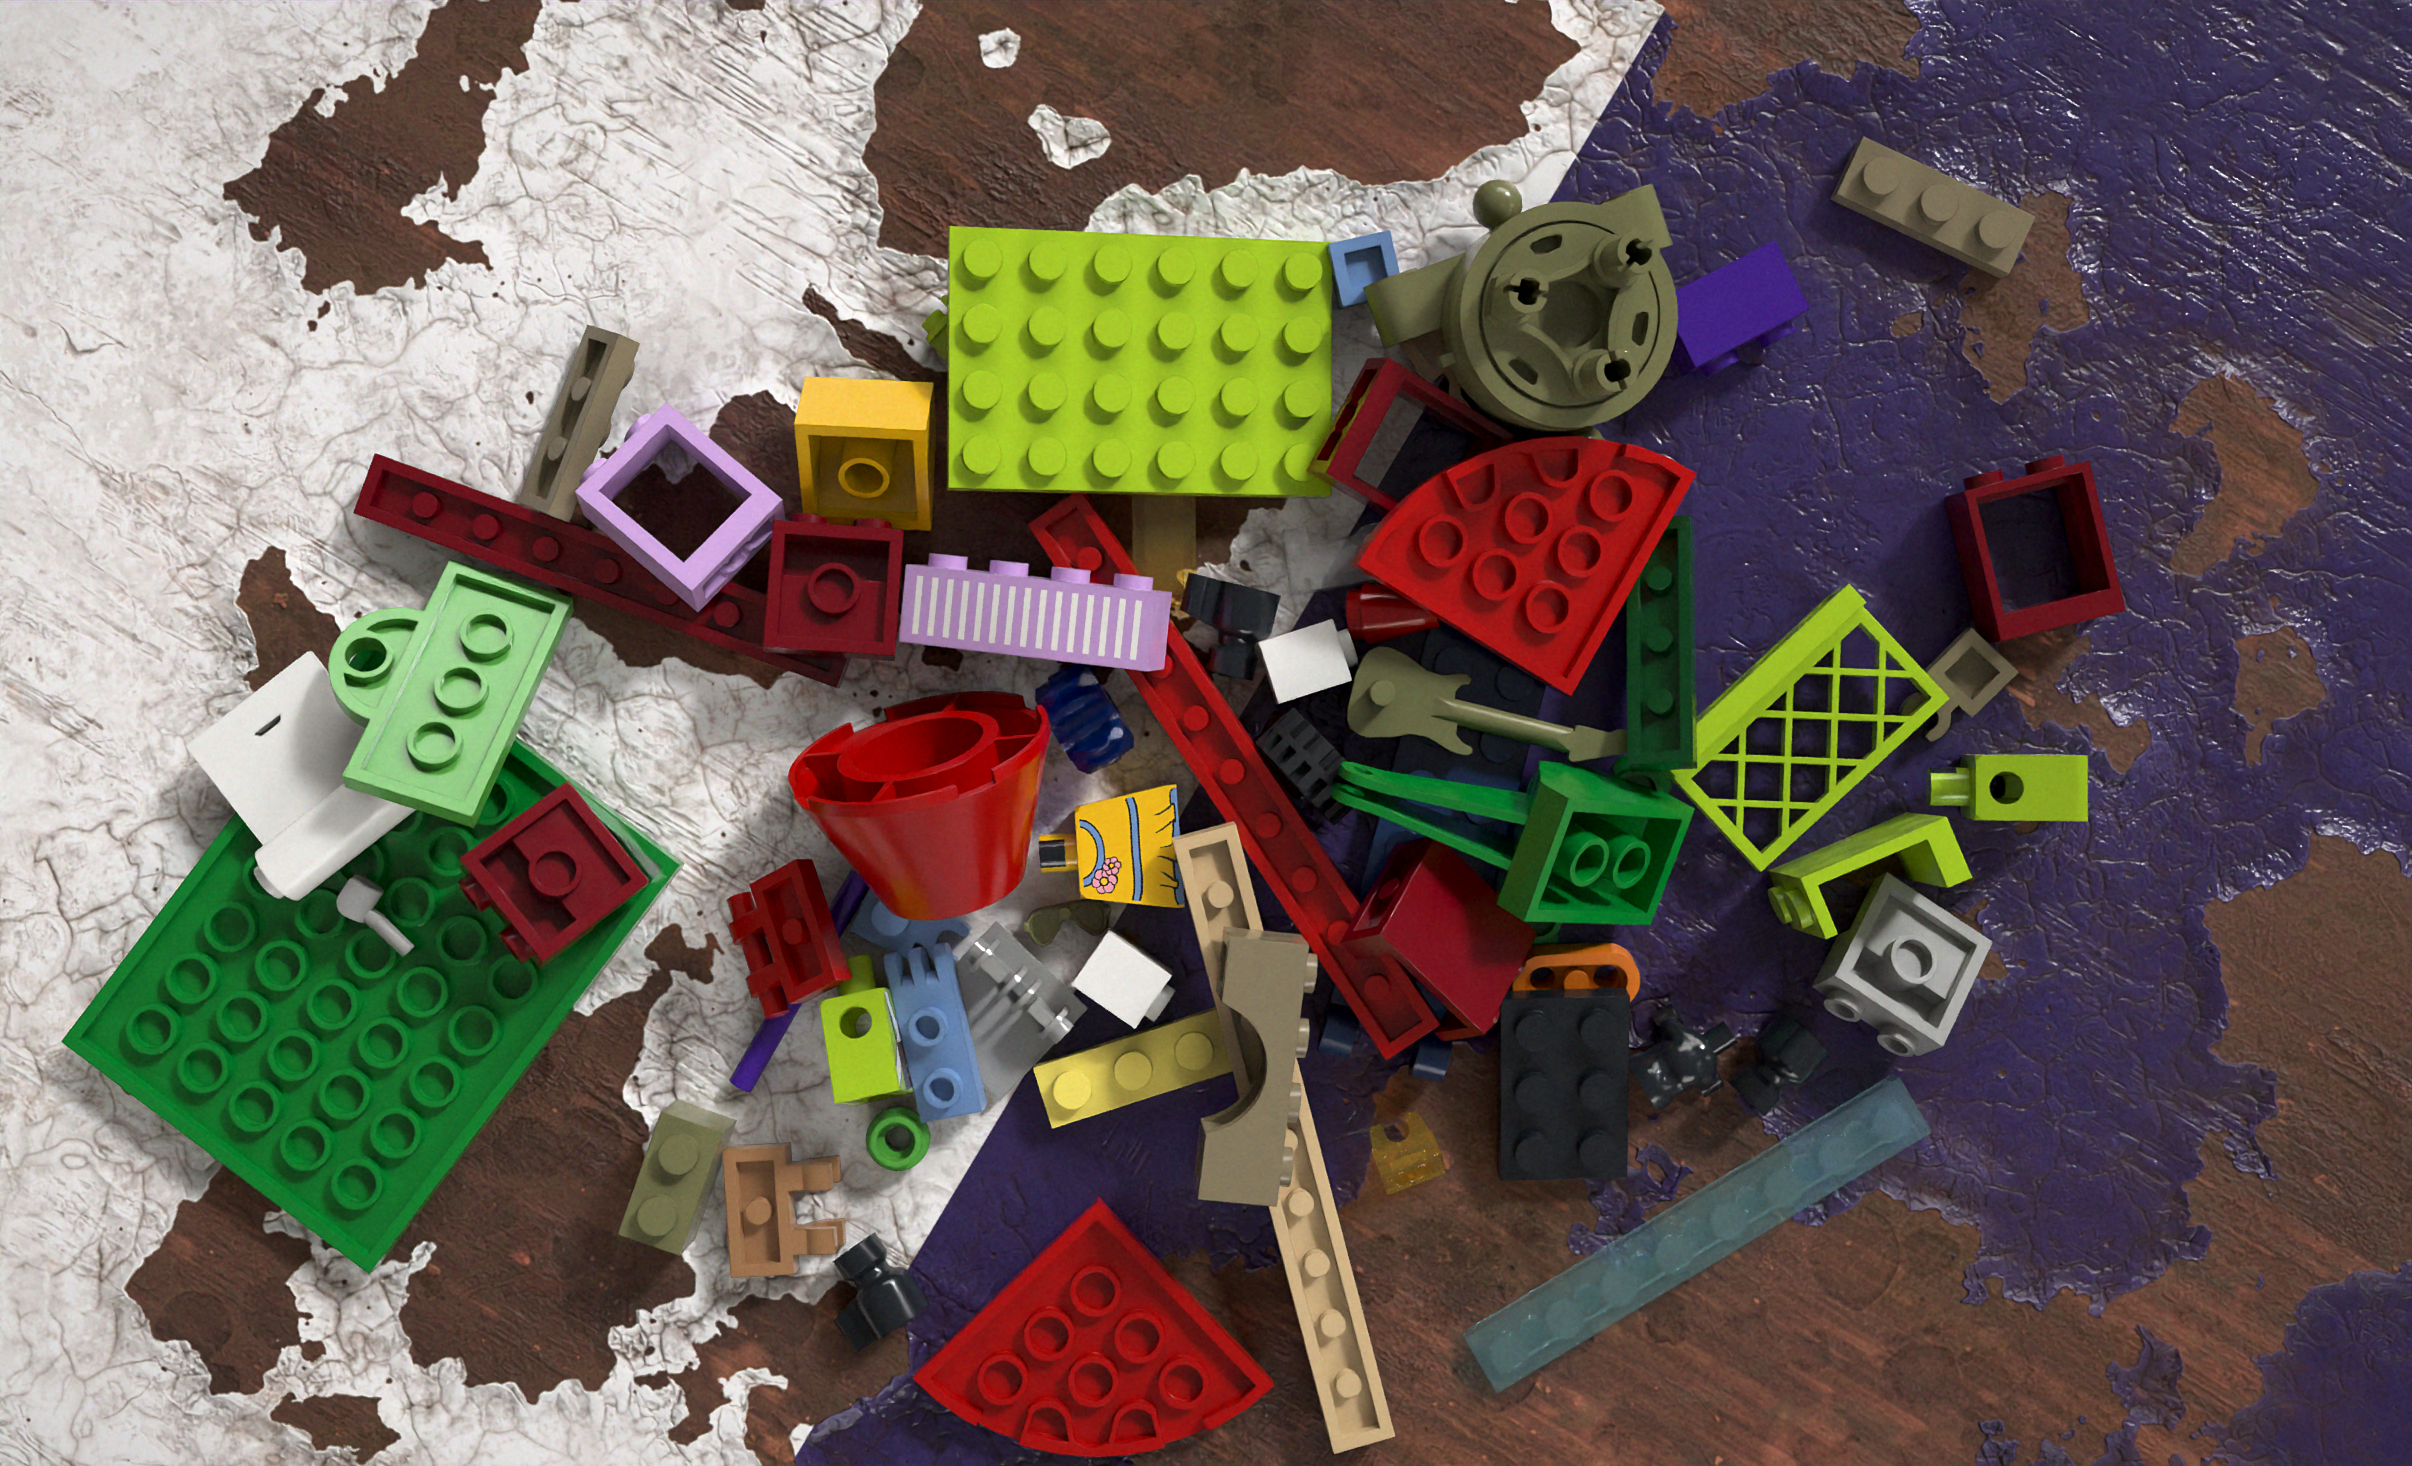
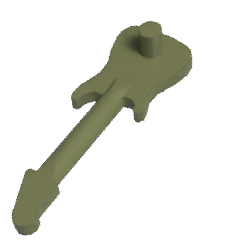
M1378 646L1367 651L1363 656L1354 676L1347 706L1346 720L1348 726L1358 735L1365 737H1396L1407 734L1424 736L1445 749L1460 755H1470L1472 748L1462 743L1456 735L1457 726L1567 753V760L1572 762L1620 755L1627 752V731L1625 729H1614L1611 732H1606L1582 725H1575L1574 728H1569L1455 699L1457 689L1461 685L1471 682V678L1467 674L1439 675L1429 672L1407 655L1390 647Z

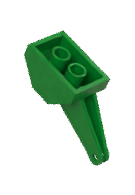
M1549 761L1538 762L1526 793L1389 772L1353 762H1342L1338 775L1353 784L1365 788L1335 783L1331 791V796L1335 800L1347 806L1375 814L1500 867L1496 878L1497 905L1524 922L1651 925L1695 808L1667 793L1632 781L1624 780L1580 764ZM1393 796L1516 823L1512 836L1509 837Z

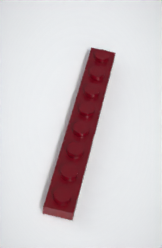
M377 453L373 456L353 511L354 514L835 688L841 687L851 659L764 652L766 594L729 581L697 612L609 537Z

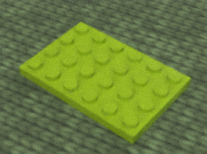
M949 226L947 267V490L1312 499L1331 497V485L1306 470L1332 425V269L1326 248L1332 242Z

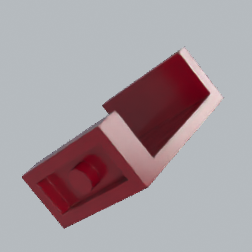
M1426 836L1394 846L1341 939L1340 944L1357 960L1390 953L1447 1007L1441 1020V1025L1437 1027L1435 1034L1442 1041L1485 1035L1493 1027L1500 1016V1005L1512 982L1525 968L1526 955L1537 932L1528 923L1497 905L1496 892L1450 846Z

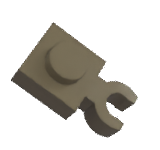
M1969 626L1924 669L1950 699L1935 712L1933 724L1927 727L1922 734L1930 742L1942 737L1950 726L1951 712L1957 706L1973 718L2019 673ZM1921 692L1914 693L1902 702L1898 712L1903 716H1908L1927 698Z

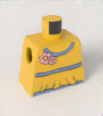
M1177 783L1165 784L1076 806L1075 833L1039 835L1041 873L1079 871L1081 898L1170 908L1185 907L1184 886L1171 840L1173 837L1180 836Z

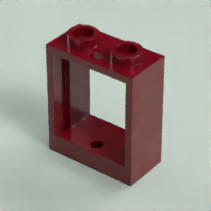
M1389 357L1367 358L1306 471L1385 517L1399 501L1354 475V472L1396 395L1470 439L1471 442L1461 460L1473 454L1512 443L1515 435Z
M2061 454L2024 464L2027 476L2004 481L2001 469L1962 479L1965 491L1944 497L1976 631L1987 643L2001 642L2126 611L2090 461L2066 466L2064 455ZM2054 487L2080 594L2004 612L1978 505Z

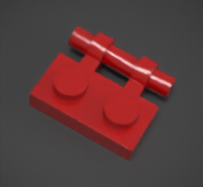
M795 859L749 884L751 892L739 893L726 900L733 919L729 923L728 928L734 945H741L750 975L745 979L751 998L759 999L765 1020L775 1019L789 1013L787 1002L788 1004L806 1003L852 979L812 859Z

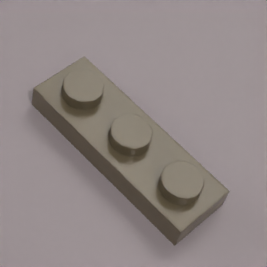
M1864 136L1856 142L1830 199L2000 279L2010 273L2036 217Z
M587 324L517 502L568 523L570 522L574 509L579 505L575 491L579 488L580 478L593 463L598 449L608 439L611 430V416L622 389L628 385L635 369L634 358L640 343L621 334Z

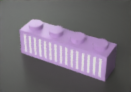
M929 553L928 565L906 564L899 642L1139 671L1164 669L1172 592L1152 590L1153 577L1114 574L1113 585L1090 583V570L1052 567L1051 578L1028 576L1029 564L990 560L988 572L967 569L968 557Z

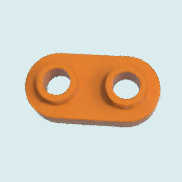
M1608 942L1542 944L1530 947L1526 955L1525 968L1512 982L1511 986L1513 991L1626 988L1631 1002L1640 987V973L1631 954L1618 944ZM1610 965L1614 967L1613 972L1607 977L1598 978L1594 976L1595 971L1601 966ZM1546 967L1551 969L1550 974L1542 980H1535L1530 977L1533 971L1538 968Z

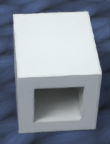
M1333 619L1257 644L1276 705L1352 681L1349 668L1359 665L1348 629L1336 631Z
M1109 927L1071 984L1134 1029L1144 1016L1154 1022L1175 992L1173 988L1167 985L1172 976V969L1112 927Z

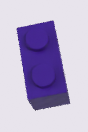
M1776 240L1676 290L1678 326L1671 356L1682 377L1701 368L1705 378L1740 361L1736 349L1755 339L1758 340L1761 348L1764 349L1797 332L1792 321L1808 311L1810 307Z

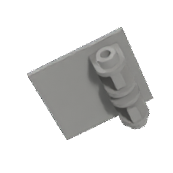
M996 921L960 958L955 967L982 1083L1001 1101L1042 1056L1072 1029L1073 1024L1088 1007Z

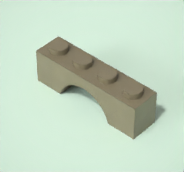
M1223 927L1216 992L1223 1004L1242 1014L1256 1029L1260 1046V1059L1252 1084L1236 1103L1219 1113L1200 1118L1193 1185L1199 1200L1277 1207L1279 1186H1290L1293 1171V1148L1284 1147L1287 1122L1297 1123L1301 1106V1084L1292 1082L1295 1057L1305 1058L1309 1042V1019L1300 1018L1303 993H1313L1317 977V954L1308 953L1309 944L1301 934Z

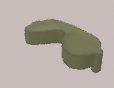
M1080 899L1045 906L1032 911L1028 919L1023 922L1022 928L1024 932H1028L1031 940L1041 947L1052 943L1065 920H1073L1081 929L1092 936L1101 935L1107 928L1111 907L1101 900Z

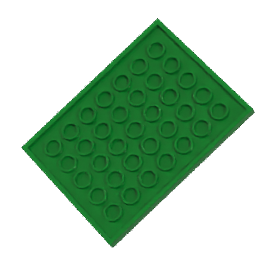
M363 650L353 657L349 666L361 672L372 671L383 664L386 656L376 650ZM517 736L474 828L415 810L299 901L292 900L285 895L280 899L275 898L260 885L254 874V868L258 866L255 852L263 845L239 814L235 812L61 1041L368 1274L380 1266L685 864ZM569 780L650 882L646 888L596 924L591 932L540 969L532 958L520 964L498 936V933L506 925L493 909L489 907L482 913H479L461 892L456 882L463 878L465 874L459 868V859ZM360 874L365 876L384 890L374 909L384 914L414 945L404 957L365 922L360 923L351 920L338 911L337 897L346 882L354 875Z

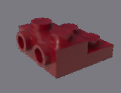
M808 513L792 514L789 516V521L773 520L763 638L764 652L895 661L904 530L892 529L890 522L874 518L856 519L853 521V526L827 524V518Z
M568 780L460 857L459 868L465 876L456 883L467 900L479 913L491 907L506 925L498 933V936L512 956L520 964L532 958L541 969L591 932L596 924L646 888L650 881Z

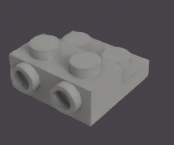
M1886 872L1873 881L1850 929L1837 936L1812 987L1827 996L1824 1006L1833 1015L1851 1022H1857L1862 1019L1879 1030L1877 1041L1886 1050L1903 1057H1911L1914 1054L1920 1056L1944 1046L1993 942Z

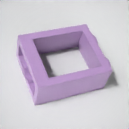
M666 402L653 416L645 414L637 419L627 431L624 438L625 443L608 459L600 458L586 469L580 478L579 488L575 491L583 515L693 609L699 612L772 538L773 520L786 521L783 500ZM672 441L677 443L745 501L684 563L611 502Z

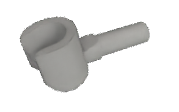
M360 874L354 875L346 882L337 897L338 911L351 920L360 923L365 922L404 957L414 945L384 914L374 909L384 890L367 877Z

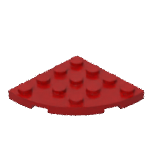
M1584 436L1543 437L1503 444L1473 454L1441 470L1416 487L1391 509L1370 533L1350 565L1557 693L1564 696H1572L1697 473L1666 456L1628 443L1620 444L1604 439L1584 438Z
M1099 1196L914 1372L912 1377L936 1401L975 1426L979 1423L994 1432L1019 1440V1445L1055 1454L1084 1457L1126 1456L1165 1448L1166 1443L1191 1436L1206 1428L1210 1431L1224 1424L1249 1408L1274 1387L1273 1379Z

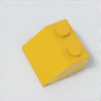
M805 376L794 422L803 513L823 516L827 518V524L853 526V521L856 519L874 518L890 522L892 529L931 531L936 453L934 383Z

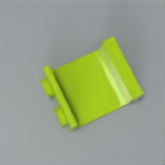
M1906 812L1768 870L1775 886L1768 889V896L1777 917L1783 924L1790 922L1792 929L1828 939L1838 935V932L1818 885L1896 852L1907 879L1911 881L1949 888L1971 879L1972 876L1947 817Z

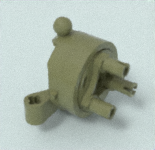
M1489 180L1478 188L1472 203L1473 215L1480 225L1489 229L1488 233L1478 238L1460 255L1418 270L1417 268L1406 270L1363 287L1384 349L1442 329L1446 354L1437 357L1440 369L1451 366L1460 386L1475 402L1476 408L1485 417L1506 428L1534 435L1559 433V437L1584 436V438L1604 439L1599 430L1592 425L1606 422L1621 415L1648 394L1661 377L1669 362L1677 335L1678 304L1676 291L1670 271L1660 253V250L1672 246L1673 243L1653 184L1622 193L1598 205L1583 202H1554L1521 212L1523 208L1522 195L1516 186L1505 180Z

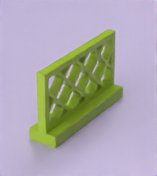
M1850 584L1837 588L1697 716V769L1662 770L1757 872H1762L1950 699L1864 608L1863 605L1867 602ZM1857 626L1875 643L1874 669L1840 668L1841 640ZM1829 652V667H1813ZM1886 656L1899 670H1886ZM1803 675L1829 676L1827 713L1793 711L1794 683ZM1840 676L1874 677L1873 714L1839 713ZM1885 678L1909 679L1927 699L1908 716L1884 715ZM1783 695L1782 711L1766 710ZM1756 718L1782 719L1781 756L1746 755V730ZM1793 719L1827 720L1826 758L1791 756ZM1838 721L1873 722L1872 749L1862 759L1837 758ZM1884 723H1900L1884 738ZM1736 738L1735 754H1719ZM1710 761L1735 762L1734 799L1709 798L1691 778ZM1745 762L1780 764L1779 801L1744 800ZM1791 764L1826 765L1825 793L1814 803L1790 802ZM1837 766H1852L1836 782ZM1717 806L1733 807V823ZM1744 807L1779 808L1778 836L1759 852L1743 834ZM1790 809L1805 810L1789 825Z

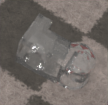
M1379 523L1365 525L1353 536L1313 543L1310 540L1308 525L1282 530L1280 536L1291 596L1361 585L1364 582H1378L1350 565V563Z

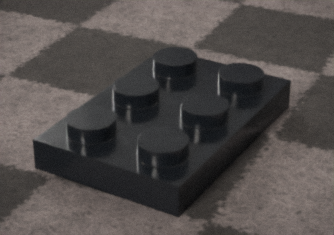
M1626 988L1508 991L1500 1005L1501 1012L1497 1020V1172L1500 1181L1627 1178L1630 995Z

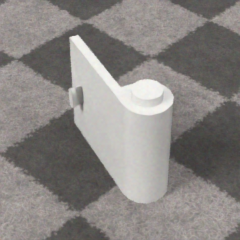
M312 651L306 652L185 746L263 845L255 852L258 866L254 868V874L260 885L275 898L280 899L285 895L296 901H299L416 810L345 787L342 775L366 728L355 723L342 711L335 699L328 671Z

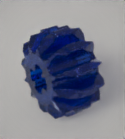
M1077 663L1068 669L1062 668L1048 677L1047 682L1035 689V702L1037 705L1041 704L1045 708L1050 723V730L1077 770L1086 774H1092L1101 768L1106 769L1121 760V756L1134 747V735L1092 667Z

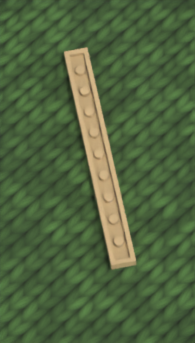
M1232 821L1171 838L1238 1095L1241 1098L1255 1078L1260 1059V1046L1254 1026L1242 1014L1223 1004L1216 992L1223 927L1263 930L1237 826ZM1295 1057L1292 1082L1301 1084V1106L1297 1123L1287 1122L1284 1147L1293 1148L1292 1178L1289 1187L1279 1186L1277 1207L1268 1206L1328 1437L1333 1453L1337 1454L1395 1437L1300 1068L1297 1057Z

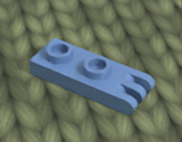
M948 942L933 945V958L936 970L933 971L930 969L924 947L909 949L908 960L912 975H906L900 952L884 955L885 972L921 1123L982 1112L987 1106L954 958Z

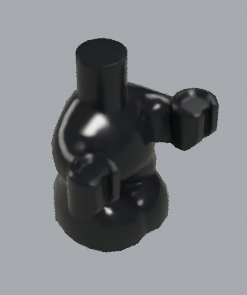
M1672 1004L1667 1005L1651 1016L1659 1027L1663 1040L1647 1051L1630 1056L1629 1068L1658 1112L1669 1106L1675 1097L1692 1087L1699 1090L1705 1098L1724 1086V1082L1717 1073V1056L1738 1043L1724 1021L1707 1032L1700 1034L1684 1025V1021Z

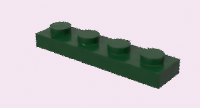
M1690 515L1672 517L1627 596V765L1632 772L1697 769L1694 523Z

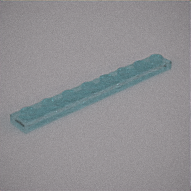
M1892 1074L1462 1332V1335L1496 1393H1499L1932 1133L1901 1079Z

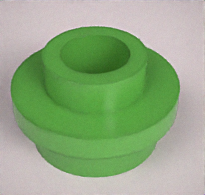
M894 1106L881 1111L871 1121L866 1133V1146L871 1158L879 1166L891 1171H904L913 1168L924 1158L930 1145V1130L927 1122L921 1123L918 1112L903 1106ZM893 1127L906 1129L910 1135V1144L905 1148L892 1146L888 1140V1131Z

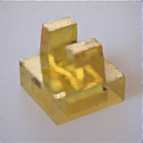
M1417 1110L1405 1114L1409 1136L1402 1142L1396 1143L1387 1139L1381 1124L1369 1128L1373 1150L1372 1155L1387 1195L1446 1173L1442 1154L1433 1131L1428 1129Z

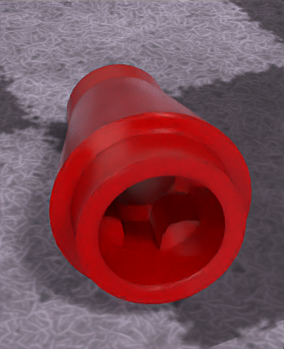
M1364 582L1362 589H1350L1347 592L1346 618L1348 632L1352 640H1365L1368 646L1426 629L1442 627L1441 620L1384 585Z

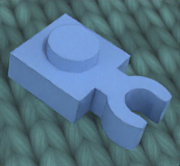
M869 889L849 932L892 952H900L905 958H908L909 949H913L917 942L925 946L928 956L934 962L933 945L939 944L940 936L944 931H955L959 935L967 937L972 928L966 921L957 917L926 921L898 917L892 914L873 891ZM953 955L954 963H956L958 957Z

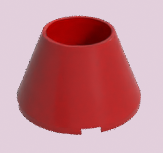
M1002 691L955 692L903 702L883 708L886 717L885 721L856 732L853 731L852 723L848 722L814 741L792 763L788 773L789 786L792 796L799 806L892 914L904 919L921 921L940 920L965 915L1001 900L1011 893L1024 877L1051 734L1048 715L1041 704L1035 706V711L1025 706L1023 695Z

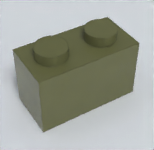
M680 1100L674 1101L660 1112L618 1235L680 1256L696 1239L723 1162L722 1150L728 1147L737 1120Z

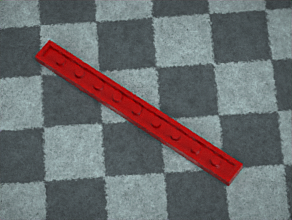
M1085 493L1070 494L1028 524L1055 567L1090 570V583L1113 585L1114 574L1142 576L1089 496ZM1169 617L1164 669L1155 671L1124 670L1226 822H1235L1242 846L1313 952L1317 954V958L1384 1058L1388 1060L1440 1026L1442 1021L1407 969L1390 953L1357 960L1340 944L1362 902Z

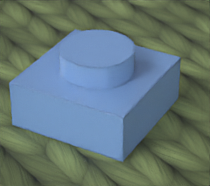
M1390 230L1338 241L1326 246L1339 310L1366 304L1367 300L1363 287L1400 273Z

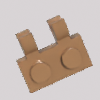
M791 1142L734 1145L722 1150L731 1278L794 1275L800 1269L799 1255H832L838 1252V1246L846 1244L845 1218L823 1219L805 1224H797L794 1192L833 1189V1183L842 1181L840 1155L792 1161Z

